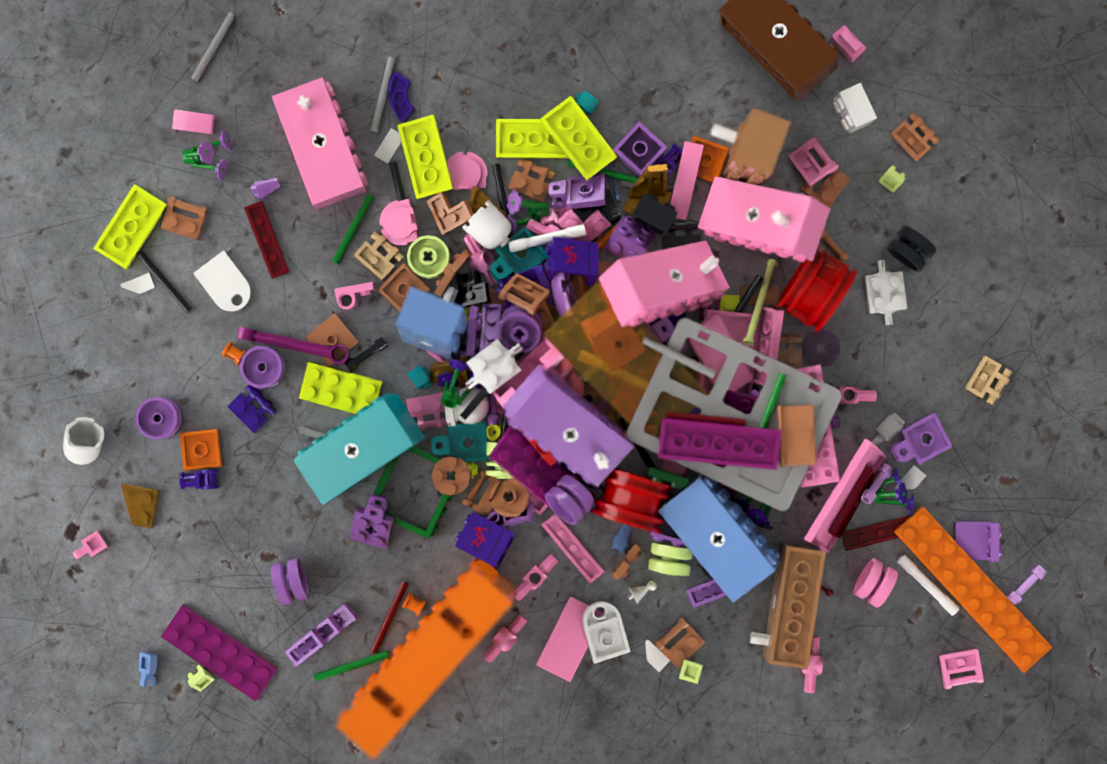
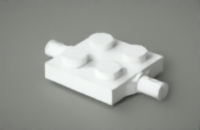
M885 260L877 261L878 273L863 276L868 314H884L885 325H893L892 313L907 309L903 271H886Z
M497 339L466 362L474 375L473 378L465 383L466 386L471 389L480 383L491 394L521 371L514 356L522 351L523 348L517 349L520 346L517 343V345L509 350Z

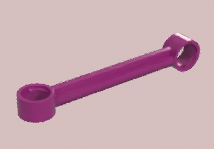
M238 327L236 338L330 358L336 364H344L350 358L349 349L343 345L330 347ZM338 347H342L346 351V357L342 361L335 360L333 356L334 350Z

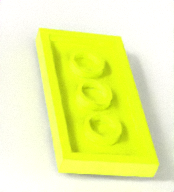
M572 96L540 118V121L586 181L617 158V155Z
M435 115L397 125L416 199L419 200L439 194L440 192L454 190Z
M496 119V158L569 159L540 119Z
M134 184L93 249L121 267L128 269L166 210L167 204Z
M308 361L299 399L357 414V411L365 406H369L372 404V401L379 397L383 381Z

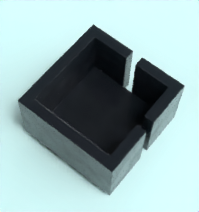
M643 194L631 219L644 227L650 224V230L665 237L678 214L675 211L676 208L668 203L663 205L652 194Z

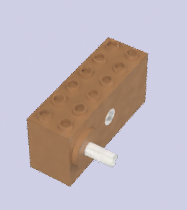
M752 108L745 121H741L737 132L714 124L711 135L732 143L729 152L730 156L722 178L762 186L772 174L791 122Z

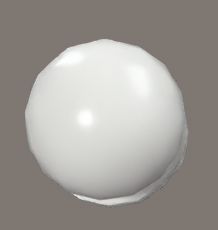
M468 386L459 390L460 396L466 391ZM474 387L464 398L461 405H456L455 408L445 406L448 427L456 426V421L458 420L464 424H475L484 419L489 411L490 404L487 396L466 420L460 414L480 392L479 388Z

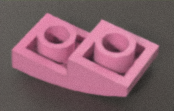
M174 109L172 129L213 134L215 115Z

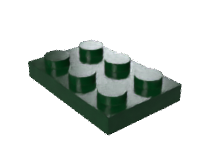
M648 466L646 472L651 480L663 483V480L668 481L670 486L682 489V486L687 487L689 479L684 476L653 466Z

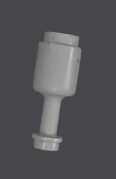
M896 413L888 415L876 428L877 436L873 439L872 443L878 447L882 441L890 442L904 428L905 422Z

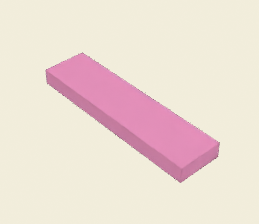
M684 142L670 205L676 208L675 211L678 212L675 217L677 219H687L704 145Z
M556 513L541 524L589 583H592L605 572Z

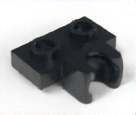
M470 270L469 278L467 275L457 273V285L460 288H457L459 291L453 304L466 308L491 302L489 285L485 282L481 283L478 271Z

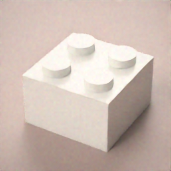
M861 83L839 92L833 99L834 109L837 113H840L842 126L845 130H848L849 134L871 124L877 118Z

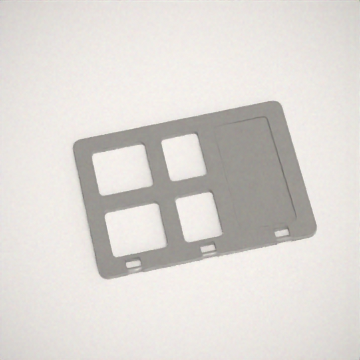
M683 318L678 321L666 347L679 353L686 338L690 337L726 354V360L710 394L704 395L670 379L669 373L676 360L663 354L626 431V436L630 441L658 454L660 439L644 432V426L662 391L701 409L700 415L746 419L745 426L759 427L778 374L782 373L787 376L767 428L779 429L778 406L814 405L815 444L817 450L842 395L838 389L692 320ZM700 330L710 334L707 341L697 337ZM755 356L765 360L763 367L753 363ZM740 363H746L765 372L768 376L750 414H745L723 403V398ZM811 382L820 386L818 393L808 389ZM780 449L777 470L726 465L721 468L712 463L670 459L780 511H785L790 507L809 465L781 467Z

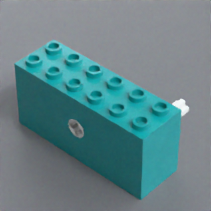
M386 393L372 401V404L369 406H365L357 411V414L344 420L338 427L336 426L329 430L323 437L321 436L313 441L310 446L297 452L299 456L293 459L321 504L324 505L426 437L398 394L390 395Z

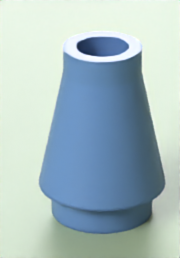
M622 524L621 529L612 541V549L625 554L627 550H630L632 526Z

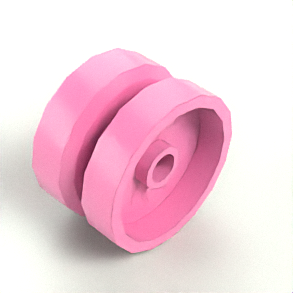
M872 558L861 571L852 594L861 599L867 597V602L878 608L891 593L897 581L898 572L889 566L883 569V563Z

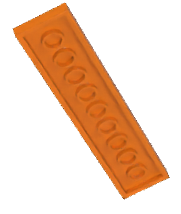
M923 506L894 531L901 541L1023 673L1053 648Z

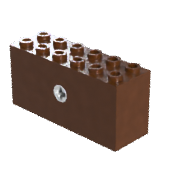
M729 0L718 10L720 25L797 103L838 68L839 52L833 44L829 45L825 41L824 35L818 30L815 31L811 27V22L806 17L802 18L798 14V9L793 4L789 5L785 0Z

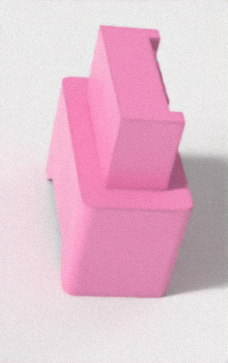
M845 25L830 38V42L844 54L850 63L866 49Z

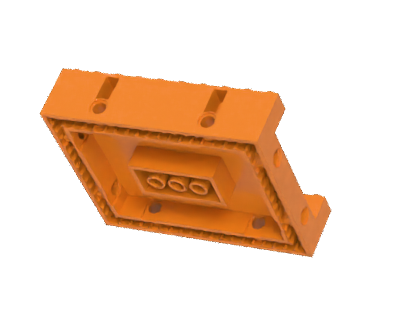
M475 558L469 565L471 569L467 573L463 571L456 579L459 583L454 587L450 586L444 593L446 597L441 602L438 600L431 607L433 612L429 616L425 614L418 622L419 628L416 631L412 629L405 637L407 639L403 645L399 643L392 651L394 653L393 657L390 660L386 658L382 662L379 673L376 674L374 672L367 679L369 683L365 688L361 686L354 694L355 699L351 702L354 706L349 711L345 709L337 718L340 722L336 727L373 760L513 603L517 586L496 567Z

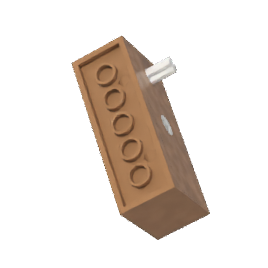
M780 542L778 553L781 562L775 570L766 634L751 632L750 643L764 645L762 656L769 664L808 670L826 552L815 547Z

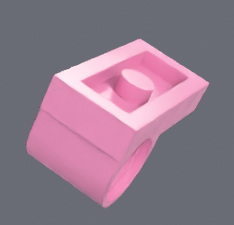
M368 282L334 289L338 305L345 310L354 309L357 305L356 294H360V297L371 295V291H375L374 283ZM345 296H351L352 303L349 306L343 305V298Z

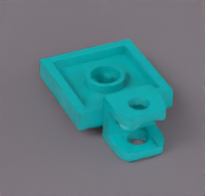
M523 227L510 237L509 241L533 237V235L526 227ZM507 242L503 247L499 246L495 249L499 258L492 263L489 273L498 282V280L509 277L512 273L516 274L538 266L548 258V255L545 254V250L541 245L525 249L526 257L519 258L517 256L518 251L510 252L509 243ZM496 269H501L502 273H498Z
M485 422L456 424V426L451 427L447 425L448 435L436 436L431 439L432 453L435 455L450 454V457L460 458L464 462L489 460L488 455H486L487 433ZM466 437L474 441L470 448L462 444ZM437 442L443 443L442 449L436 448Z

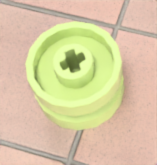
M427 235L421 236L412 242L408 248L407 260L408 265L415 274L421 278L431 280L439 278L444 274L443 270L450 263L451 256L449 249L442 240L435 236ZM432 255L433 260L429 262V260H426V256Z
M652 542L651 553L662 556V558H650L648 563L649 570L674 576L690 575L691 566L686 562L680 561L692 559L693 553L688 547L683 546L681 548L670 543Z

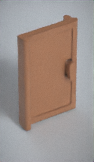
M814 405L778 406L779 429L782 431L780 466L815 465Z

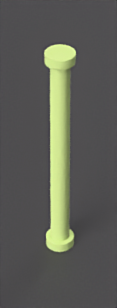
M767 259V269L747 335L742 341L743 344L748 346L754 345L755 341L753 338L775 267L778 266V261L774 259Z

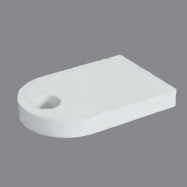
M223 250L193 273L221 309L236 312L245 308L250 302L252 296L251 286L226 251ZM241 295L243 302L238 306L234 305L233 297Z
M598 601L589 605L583 613L582 625L593 663L595 664L631 652L622 619L616 607L605 601ZM597 607H603L604 613L600 617L594 615Z

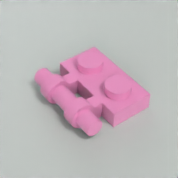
M443 392L406 399L408 411L412 417H417V425L421 431H426L427 428H442L443 425H448L446 417L441 418L440 412H445V406L441 402ZM434 414L435 419L424 421V415Z

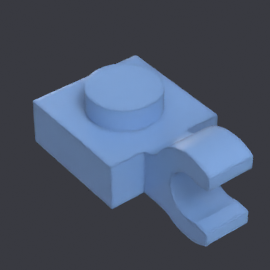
M140 652L139 672H142L140 686L147 687L148 680L150 686H156V678L153 676V674H156V667L158 665L156 654Z

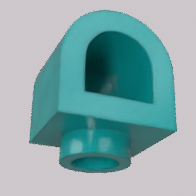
M585 90L582 94L578 92L574 98L585 115L587 113L591 115L600 103L597 98Z
M419 365L407 373L418 390L421 388L425 390L432 385L428 378L431 374L425 366L422 368Z

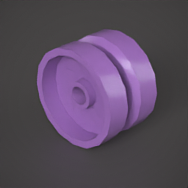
M515 304L508 307L501 317L498 336L503 346L510 350L519 343L520 346L517 349L523 348L519 353L529 352L534 349L540 341L543 328L541 313L537 310L534 316H532Z
M256 346L249 349L243 355L240 362V373L250 386L262 389L272 388L283 380L286 373V362L282 354L276 349ZM261 365H265L264 371L260 369Z
M154 397L143 401L137 408L135 422L139 432L145 437L154 440L166 439L174 436L180 430L183 414L179 405L172 399Z
M564 475L557 482V487H552L545 495V499L552 510L571 525H576L582 519L583 513H587L595 505V501L589 491L579 481L569 475Z
M299 558L288 560L287 566L282 562L271 566L273 586L282 606L293 603L294 596L298 601L310 598L308 580Z

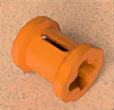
M229 342L221 356L231 359L235 362V365L239 366L243 355L247 351H242L233 346L232 342Z
M409 593L402 608H407L415 612L416 616H419L427 601H421L412 596V593Z

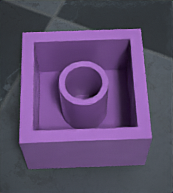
M639 121L618 143L613 152L619 160L640 177L647 166L653 165L667 150V146Z

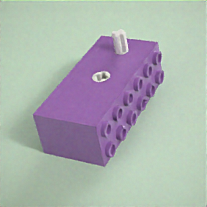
M540 364L503 405L506 412L505 415L509 419L508 423L513 428H520L529 440H536L541 449L546 452L548 450L552 452L553 457L560 463L564 461L573 473H580L585 482L588 484L593 483L597 487L634 447L633 443L627 438L626 431Z

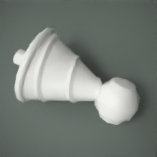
M649 581L647 586L629 587L631 595L628 598L629 600L634 598L635 602L639 604V601L646 595V592L648 590L654 591L657 585L654 581Z

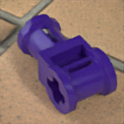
M675 143L671 145L672 148L666 155L663 154L653 164H667L668 177L674 171L673 169L676 167V163L681 158L683 151Z
M218 469L195 471L193 474L180 472V488L218 489L219 485H217L216 477Z

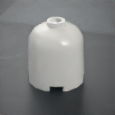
M488 200L485 203L487 207L485 209L481 207L468 221L470 225L467 226L465 224L462 229L484 248L491 250L499 245L503 247L510 240L507 236L510 234L512 227L509 220Z
M79 417L66 426L63 441L64 455L74 464H89L100 453L105 435L104 429L95 423V420L92 418Z

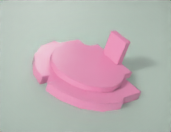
M459 152L447 160L454 190H473V186L486 188L487 166L478 155L467 152V155H464V152Z
M410 199L395 200L389 203L383 209L380 216V226L384 228L381 230L383 236L395 245H407L418 238V226Z

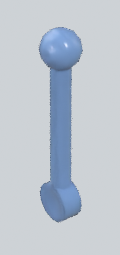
M608 177L616 202L620 203L621 199L613 179Z

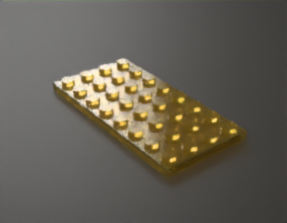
M599 280L542 335L630 425L663 353L643 344L646 349L644 353L612 372L591 339L619 321ZM642 323L632 327L641 343L645 336L659 342ZM676 360L669 373V378L704 395H708L709 393ZM662 391L644 426V432L660 439L662 418H666L667 411L690 413L696 406Z

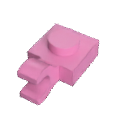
M567 207L551 210L552 215L540 218L541 224L546 227L550 224L557 225L560 228L557 220L569 210Z
M97 530L81 540L84 546L72 554L76 559H80L87 553L93 557L109 546L100 531Z

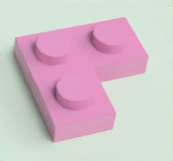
M572 209L557 220V223L563 230L568 227L584 224L586 236L573 238V240L586 242L593 241L611 226L609 220L598 209L584 221Z

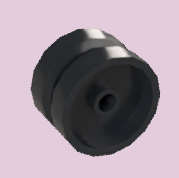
M904 225L897 232L898 239H892L886 246V249L900 263L919 273L926 266L925 259H931L937 249L922 234Z

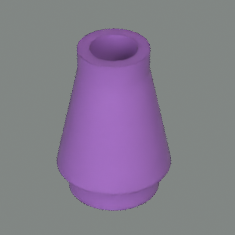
M275 177L254 182L250 188L255 199L261 198L262 200L280 188V185Z

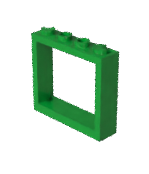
M415 446L408 450L434 463L441 460V458ZM400 456L386 465L373 494L383 495ZM453 471V474H452V476H451V478H450V479H452L453 481H455V479H456V478H455V474H456L455 471ZM442 495L427 530L388 512L385 515L394 517L393 523L429 539L431 535L435 536L439 528L436 523L439 518L443 519L447 508L444 506L447 500L451 502L454 495Z

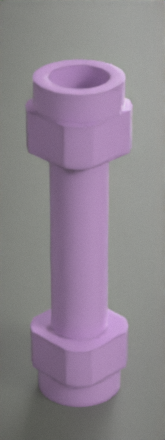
M883 464L878 469L877 473L879 475L871 487L865 489L862 493L861 500L864 503L871 504L876 499L877 495L875 493L883 481L889 479L892 475L893 469L890 465Z
M1040 565L1035 567L1031 571L1033 574L1016 591L1012 590L1008 594L1007 598L1014 606L1022 600L1021 596L1038 579L1042 580L1047 572Z

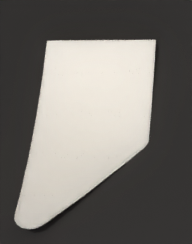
M149 273L121 284L122 288L138 294L155 288Z
M914 465L901 481L905 483L907 490L915 489L926 475Z
M646 640L647 661L660 672L670 660L654 644Z

